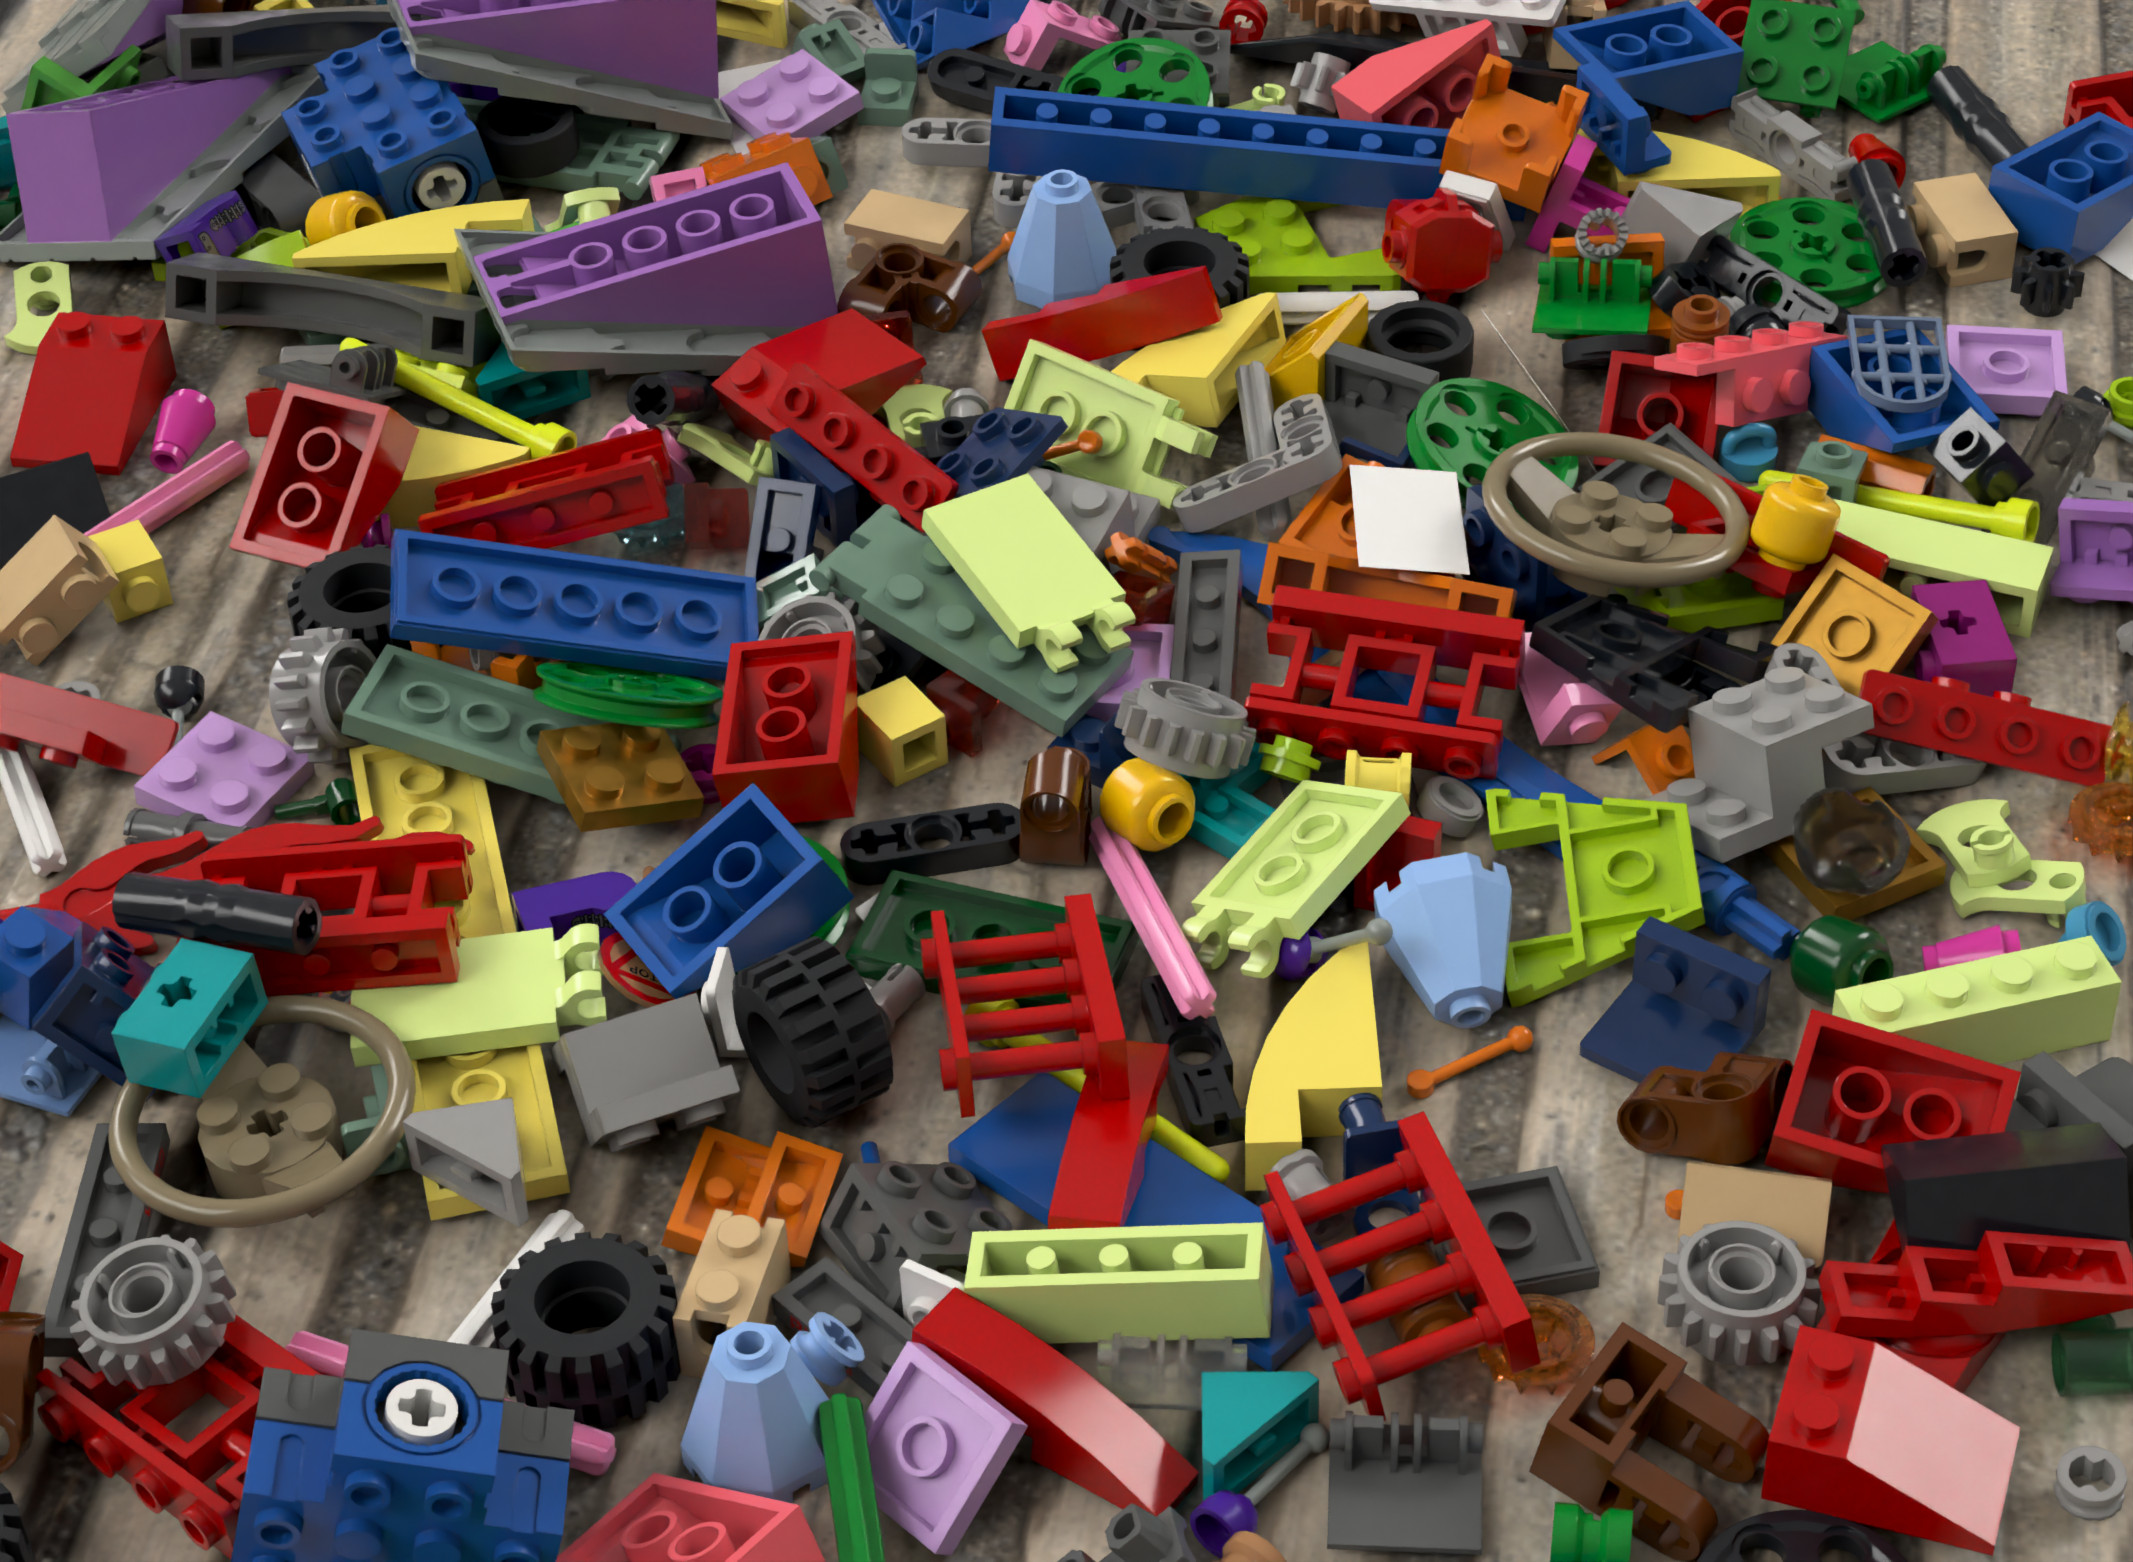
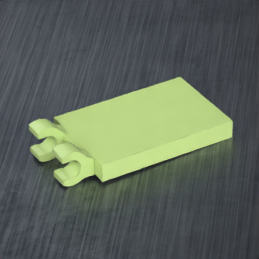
M1028 473L924 509L922 529L1017 649L1034 643L1042 653L1049 668L1053 672L1059 673L1078 665L1079 660L1070 647L1082 643L1083 637L1077 627L1084 624L1089 626L1101 647L1108 653L1131 645V639L1122 628L1134 624L1136 617L1131 608L1124 602L1126 592Z
M1302 780L1191 902L1197 915L1187 919L1181 926V930L1187 941L1202 943L1201 949L1195 954L1202 968L1216 969L1220 967L1226 960L1230 948L1251 952L1250 958L1240 968L1242 975L1262 979L1268 977L1277 966L1283 938L1300 940L1411 814L1403 794Z
M589 923L572 927L557 941H555L553 927L461 939L460 946L456 947L460 963L457 982L351 990V1005L374 1015L384 1022L403 1043L411 1060L557 1042L560 1039V1026H591L607 1021L606 999L602 997L601 976L604 973L600 969L597 956L600 949L598 925ZM351 1035L350 1049L355 1067L382 1064L376 1053L367 1044Z

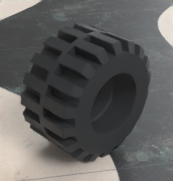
M1173 226L1171 229L1158 228L1150 230L1149 234H1139L1131 238L1130 243L1122 244L1116 250L1117 256H1113L1110 262V284L1206 265L1220 309L1249 298V260L1247 254L1242 253V247L1237 242L1228 241V237L1221 233H1210L1208 229ZM1146 346L1139 347L1133 350H1141Z
M376 544L374 547L363 548V545L350 547V550L341 553L335 551L326 555L325 560L322 562L310 564L305 568L306 574L297 576L292 583L293 591L288 593L287 604L294 637L303 636L304 630L324 627H332V629L345 628L348 629L349 640L361 639L376 659H378L387 644L412 651L409 640L390 638L391 549H389V545Z
M815 936L808 938L739 971L738 975L734 976L732 990L733 1010L737 1029L747 1056L770 1096L798 1124L803 1127L808 1126L810 1129L816 1128L886 1093L890 1089L894 1076L893 1059L888 1033L881 1013L859 973L828 941H823L820 937Z
M591 1232L575 1233V1239L561 1242L559 1237L544 1242L545 1249L541 1252L536 1253L529 1250L519 1257L520 1268L506 1270L499 1280L501 1290L493 1293L491 1301L493 1313L491 1321L497 1349L509 1350L505 1388L510 1397L516 1396L517 1402L525 1403V1405L547 1409L549 1406L575 1410V1422L584 1425L601 1423L602 1429L618 1426L617 1419L625 1415L634 1420L647 1412L645 1403L648 1401L659 1403L669 1393L667 1382L677 1381L681 1372L672 1319L678 1303L673 1277L668 1275L666 1263L659 1255L649 1256L648 1247L636 1240L626 1245L622 1244L621 1235L605 1233L601 1239L591 1238ZM605 1327L591 1333L572 1334L586 1328Z

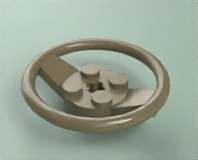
M1564 432L1533 437L1509 447L1498 455L1488 467L1482 482L1484 506L1495 526L1506 538L1529 555L1554 567L1553 575L1558 580L1576 590L1601 597H1608L1610 587H1635V595L1642 596L1655 588L1689 585L1709 578L1719 580L1726 570L1732 567L1741 557L1749 541L1750 523L1747 511L1738 495L1723 479L1683 454L1651 442L1627 436L1597 432ZM1562 456H1597L1629 461L1659 470L1685 482L1704 495L1721 514L1725 524V534L1672 533L1673 513L1666 506L1657 503H1643L1638 499L1620 495L1617 488L1613 485L1597 480L1584 483L1581 493H1576L1538 461ZM1511 503L1517 508V510L1524 516V518H1525L1529 523H1527V522L1515 511V509L1513 508V506L1511 505Z
M306 995L267 997L268 1004L251 1028L278 1023H310L333 1027L357 1037L367 1044L380 1059L387 1077V1099L377 1125L362 1145L343 1161L341 1157L343 1152L346 1151L341 1133L342 1124L329 1090L313 1078L301 1076L299 1069L293 1064L277 1063L267 1067L242 1039L201 1097L202 1104L198 1107L196 1113L200 1125L198 1141L217 1194L223 1199L201 1197L178 1190L162 1181L148 1168L139 1150L137 1128L143 1106L154 1088L131 1083L127 1079L117 1095L109 1122V1148L115 1169L127 1188L148 1207L163 1215L186 1223L215 1228H244L278 1223L306 1213L314 1218L325 1212V1205L340 1197L345 1201L356 1195L355 1187L366 1180L382 1165L404 1134L402 1121L412 1113L416 1094L415 1073L412 1061L403 1043L384 1022L356 1006L324 997Z

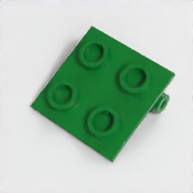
M1751 0L1741 48L1744 50L1736 95L1753 88H1758L1757 96L1760 98L1797 104L1800 106V115L1807 118H1819L1821 111L1825 109L1836 110L1856 11L1784 0Z
M1884 41L1875 43L1847 56L1838 99L1861 112L1868 119L1880 124L1929 101L1927 96L1929 80L1946 63V52L1939 45L1925 44L1908 55Z
M1551 256L1550 262H1539L1538 284H1540L1532 333H1545L1548 337L1557 340L1573 339L1578 335H1647L1652 300L1647 288H1652L1653 265H1642V259H1613L1612 285H1607L1608 258H1602L1600 285H1590L1591 258L1584 259L1583 284H1578L1579 258Z

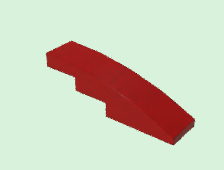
M1205 265L1107 284L1097 294L1047 303L1037 313L990 321L981 331L1000 382L1016 377L1030 339L1046 343L1089 362L1157 343L1220 322L1223 316Z
M1126 1041L1130 1098L1102 1101L1096 1074L1086 1075L1058 1171L1048 1214V1229L1124 1227L1144 1178L1145 1149L1157 1120V1096L1169 1068V1044Z
M1985 1231L1977 1251L1906 1245L1897 1266L1826 1260L1818 1279L1831 1331L1853 1337L1920 1338L1989 1334L2063 1324L2133 1308V1259L2126 1241Z
M954 1287L912 1329L911 1342L926 1345L1028 1425L1024 1434L1033 1438L1031 1453L1033 1461L1117 1507L1124 1509L1133 1503L1156 1517L1169 1506L1175 1509L1198 1483L1199 1472L1141 1416L1090 1374L1018 1323L962 1290Z

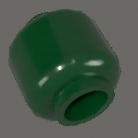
M1825 915L1812 921L1796 936L1790 949L1791 976L1795 987L1806 997L1832 1008L1835 990L1893 977L1894 964L1886 939L1876 930L1841 916Z

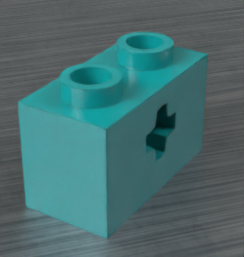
M184 938L180 939L165 961L156 967L148 984L131 1007L119 1017L114 1030L111 1032L128 1082L196 1098L203 1096L268 1004L253 953Z

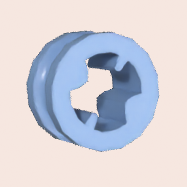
M817 1312L809 1320L810 1332L798 1331L790 1340V1344L816 1379L829 1386H838L846 1378L845 1367L856 1368L865 1358L864 1350L854 1334L842 1322L825 1312Z

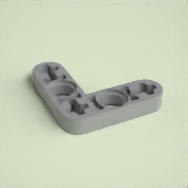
M926 117L911 120L901 129L903 157L917 165L988 167L992 119ZM996 172L992 190L995 221L1005 227L1018 228L1032 186L1043 176ZM1014 197L1020 198V201H1014Z
M1312 393L1293 398L1278 407L1273 413L1274 425L1280 446L1279 450L1196 483L1183 490L1174 498L1173 506L1186 532L1197 533L1214 528L1321 484L1338 474L1342 469L1343 462L1332 421L1319 394Z
M1800 643L1780 645L1774 651L1765 671L1766 674L1775 668L1797 667L1802 669L1804 673L1823 682L1840 686L1826 660L1820 653ZM1861 733L1822 748L1825 787L1841 796L1852 794L1870 786L1879 795L1967 786L1974 784L1981 777L1987 763ZM1890 753L1905 755L1915 761L1918 766L1911 767L1902 764L1894 759Z

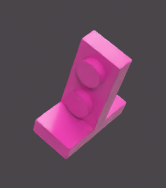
M1577 134L1525 245L1545 253L1550 243V238L1553 237L1559 222L1577 230L1581 219L1589 211H1594L1597 208H1602V210L1609 208L1612 212L1617 211L1620 217L1622 216L1630 198L1582 176L1597 145L1596 142ZM1604 225L1598 231L1591 230L1590 228L1586 230L1587 236L1614 235L1613 231Z

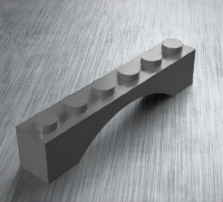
M388 4L165 15L168 68L181 81L236 78L269 69L310 65L328 59L336 51L353 48L378 37L381 32L397 27V24L390 16Z
M202 252L166 262L165 317L210 325L278 327L338 334L376 343H385L396 349L408 352L419 359L472 368L489 361L501 343V336L494 326L484 300L479 296Z

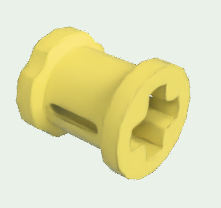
M1347 750L1346 786L1402 793L1408 808L1410 807L1412 753H1402L1399 759L1360 757L1357 750Z

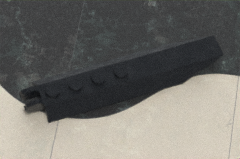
M1330 32L1235 43L1230 45V54L1297 64V62L1303 63V61L1311 63L1314 52H1321L1349 62L1351 64L1349 71L1351 72L1371 56L1411 44L1412 42L1343 32ZM1501 56L1502 59L1512 63L1508 89L1543 103L1552 101L1555 105H1558L1564 85L1576 88L1577 70L1550 69L1548 62ZM1632 98L1639 106L1644 107L1650 122H1655V119L1659 120L1666 109Z

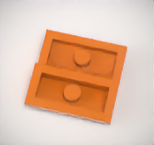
M706 1125L667 1224L661 1246L697 1256L715 1209L733 1211V1215L750 1216L763 1228L767 1217L785 1219L791 1267H804L843 1153L779 1131L776 1133L772 1147H768Z

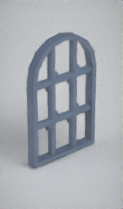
M1847 315L1846 326L1852 364L1851 377L1861 397L1874 406L1900 413L1925 412L1938 407L1947 399L1952 374L1949 370L1941 318ZM1855 328H1874L1876 341H1873L1872 344L1857 343ZM1883 329L1906 330L1908 342L1904 345L1886 344ZM1916 330H1934L1936 346L1918 345ZM1858 352L1877 353L1880 369L1876 372H1861ZM1891 353L1910 354L1912 370L1909 373H1890L1887 356H1890ZM1923 355H1938L1941 374H1922L1920 357ZM1865 381L1881 382L1883 395L1875 392ZM1895 382L1914 383L1916 399L1902 400L1893 398L1892 385ZM1928 383L1943 384V387L1936 394L1926 397L1924 386Z

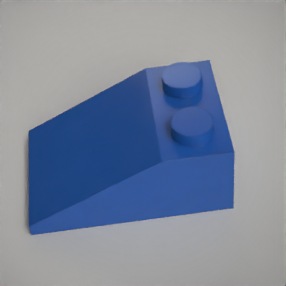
M1689 0L1557 27L1553 30L1552 38L1581 65L1597 61L1613 79L1620 82L1622 88L1632 98L1691 116L1706 115L1714 110L1731 107L1732 97L1737 94L1744 50Z
M2097 112L1993 165L1988 190L2017 229V242L2032 250L2044 247L2064 250L2075 259V264L2103 250L2133 218V129L2101 112Z
M1904 329L1884 331L1886 344L1904 345L1908 342L1907 333ZM1916 330L1918 345L1934 346L1921 330ZM1875 334L1856 337L1857 343L1872 344L1873 341H1876ZM1848 339L1811 348L1809 369L1811 389L1808 396V409L1830 436L1889 453H1896L1928 446L1970 407L1995 431L1999 430L2000 425L1999 418L1949 362L1952 381L1949 385L1947 399L1938 407L1925 412L1900 413L1874 406L1859 395L1854 385V380L1851 377L1852 364ZM1858 352L1861 372H1876L1880 369L1877 353ZM1891 353L1890 356H1887L1890 373H1909L1912 370L1910 354ZM1923 355L1920 357L1922 374H1941L1938 355ZM1865 381L1875 392L1883 395L1881 382ZM1895 382L1892 385L1893 398L1902 400L1916 399L1914 383ZM1928 383L1924 386L1926 397L1936 394L1943 387V384Z
M752 783L608 909L604 916L673 998L678 999L702 988L704 983L708 981L717 947H729L734 973L808 939L855 896L761 790Z

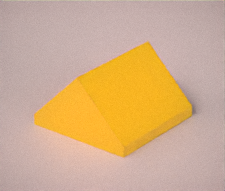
M1362 292L1290 335L1286 339L1284 346L1264 369L1269 373L1275 411L1285 402L1306 394H1319L1324 401L1325 352L1335 341L1366 350L1369 300Z

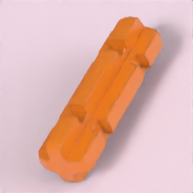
M1121 531L1110 536L1112 545L1104 550L1105 558L1108 562L1115 566L1118 565L1119 568L1137 578L1140 577L1141 580L1148 584L1153 582L1155 586L1161 589L1172 584L1170 575L1178 570L1177 563L1173 558L1165 556L1159 550L1146 543H1142L1141 540L1134 536L1129 538L1128 535Z

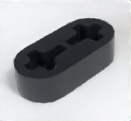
M1690 261L1669 264L1652 279V288H1647L1655 303L1670 318H1672L1674 306L1690 296L1705 294L1716 299L1721 297V293L1712 278L1700 266Z

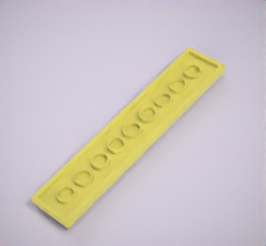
M371 744L349 748L361 821L377 816L384 826L382 834L372 840L396 839L412 832L439 831L447 834H461L474 845L475 852L472 855H468L473 878V888L468 899L435 902L434 908L454 906L461 939L517 932L485 779L450 767L435 765L427 760L387 747ZM540 1044L411 1060L416 1085L412 1113L512 1098L521 1143L527 1201L571 1193ZM423 1176L431 1221L486 1210Z

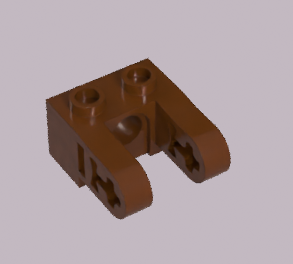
M1622 1322L1548 1421L1529 1472L1600 1517L1608 1508L1633 1510V1536L1672 1559L1691 1561L1699 1555L1717 1529V1514L1708 1500L1700 1493L1638 1455V1451L1648 1437H1651L1725 1481L1744 1483L1753 1477L1766 1458L1770 1435L1763 1424L1753 1415L1683 1373L1688 1363L1687 1361Z

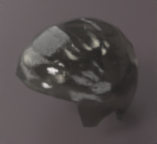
M1830 787L1814 793L1800 806L1793 820L1794 851L1802 873L1816 888L1835 894L1849 893L1866 896L1886 887L1901 874L1911 847L1909 833L1904 823L1890 811L1886 804L1878 799L1872 804L1864 803L1853 796L1846 788Z

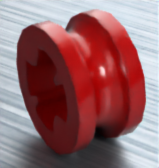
M1230 0L1220 19L1219 30H1231V44L1261 40L1268 22L1267 10L1259 0ZM1236 16H1246V23L1252 20L1251 28L1240 27L1241 21L1236 24Z

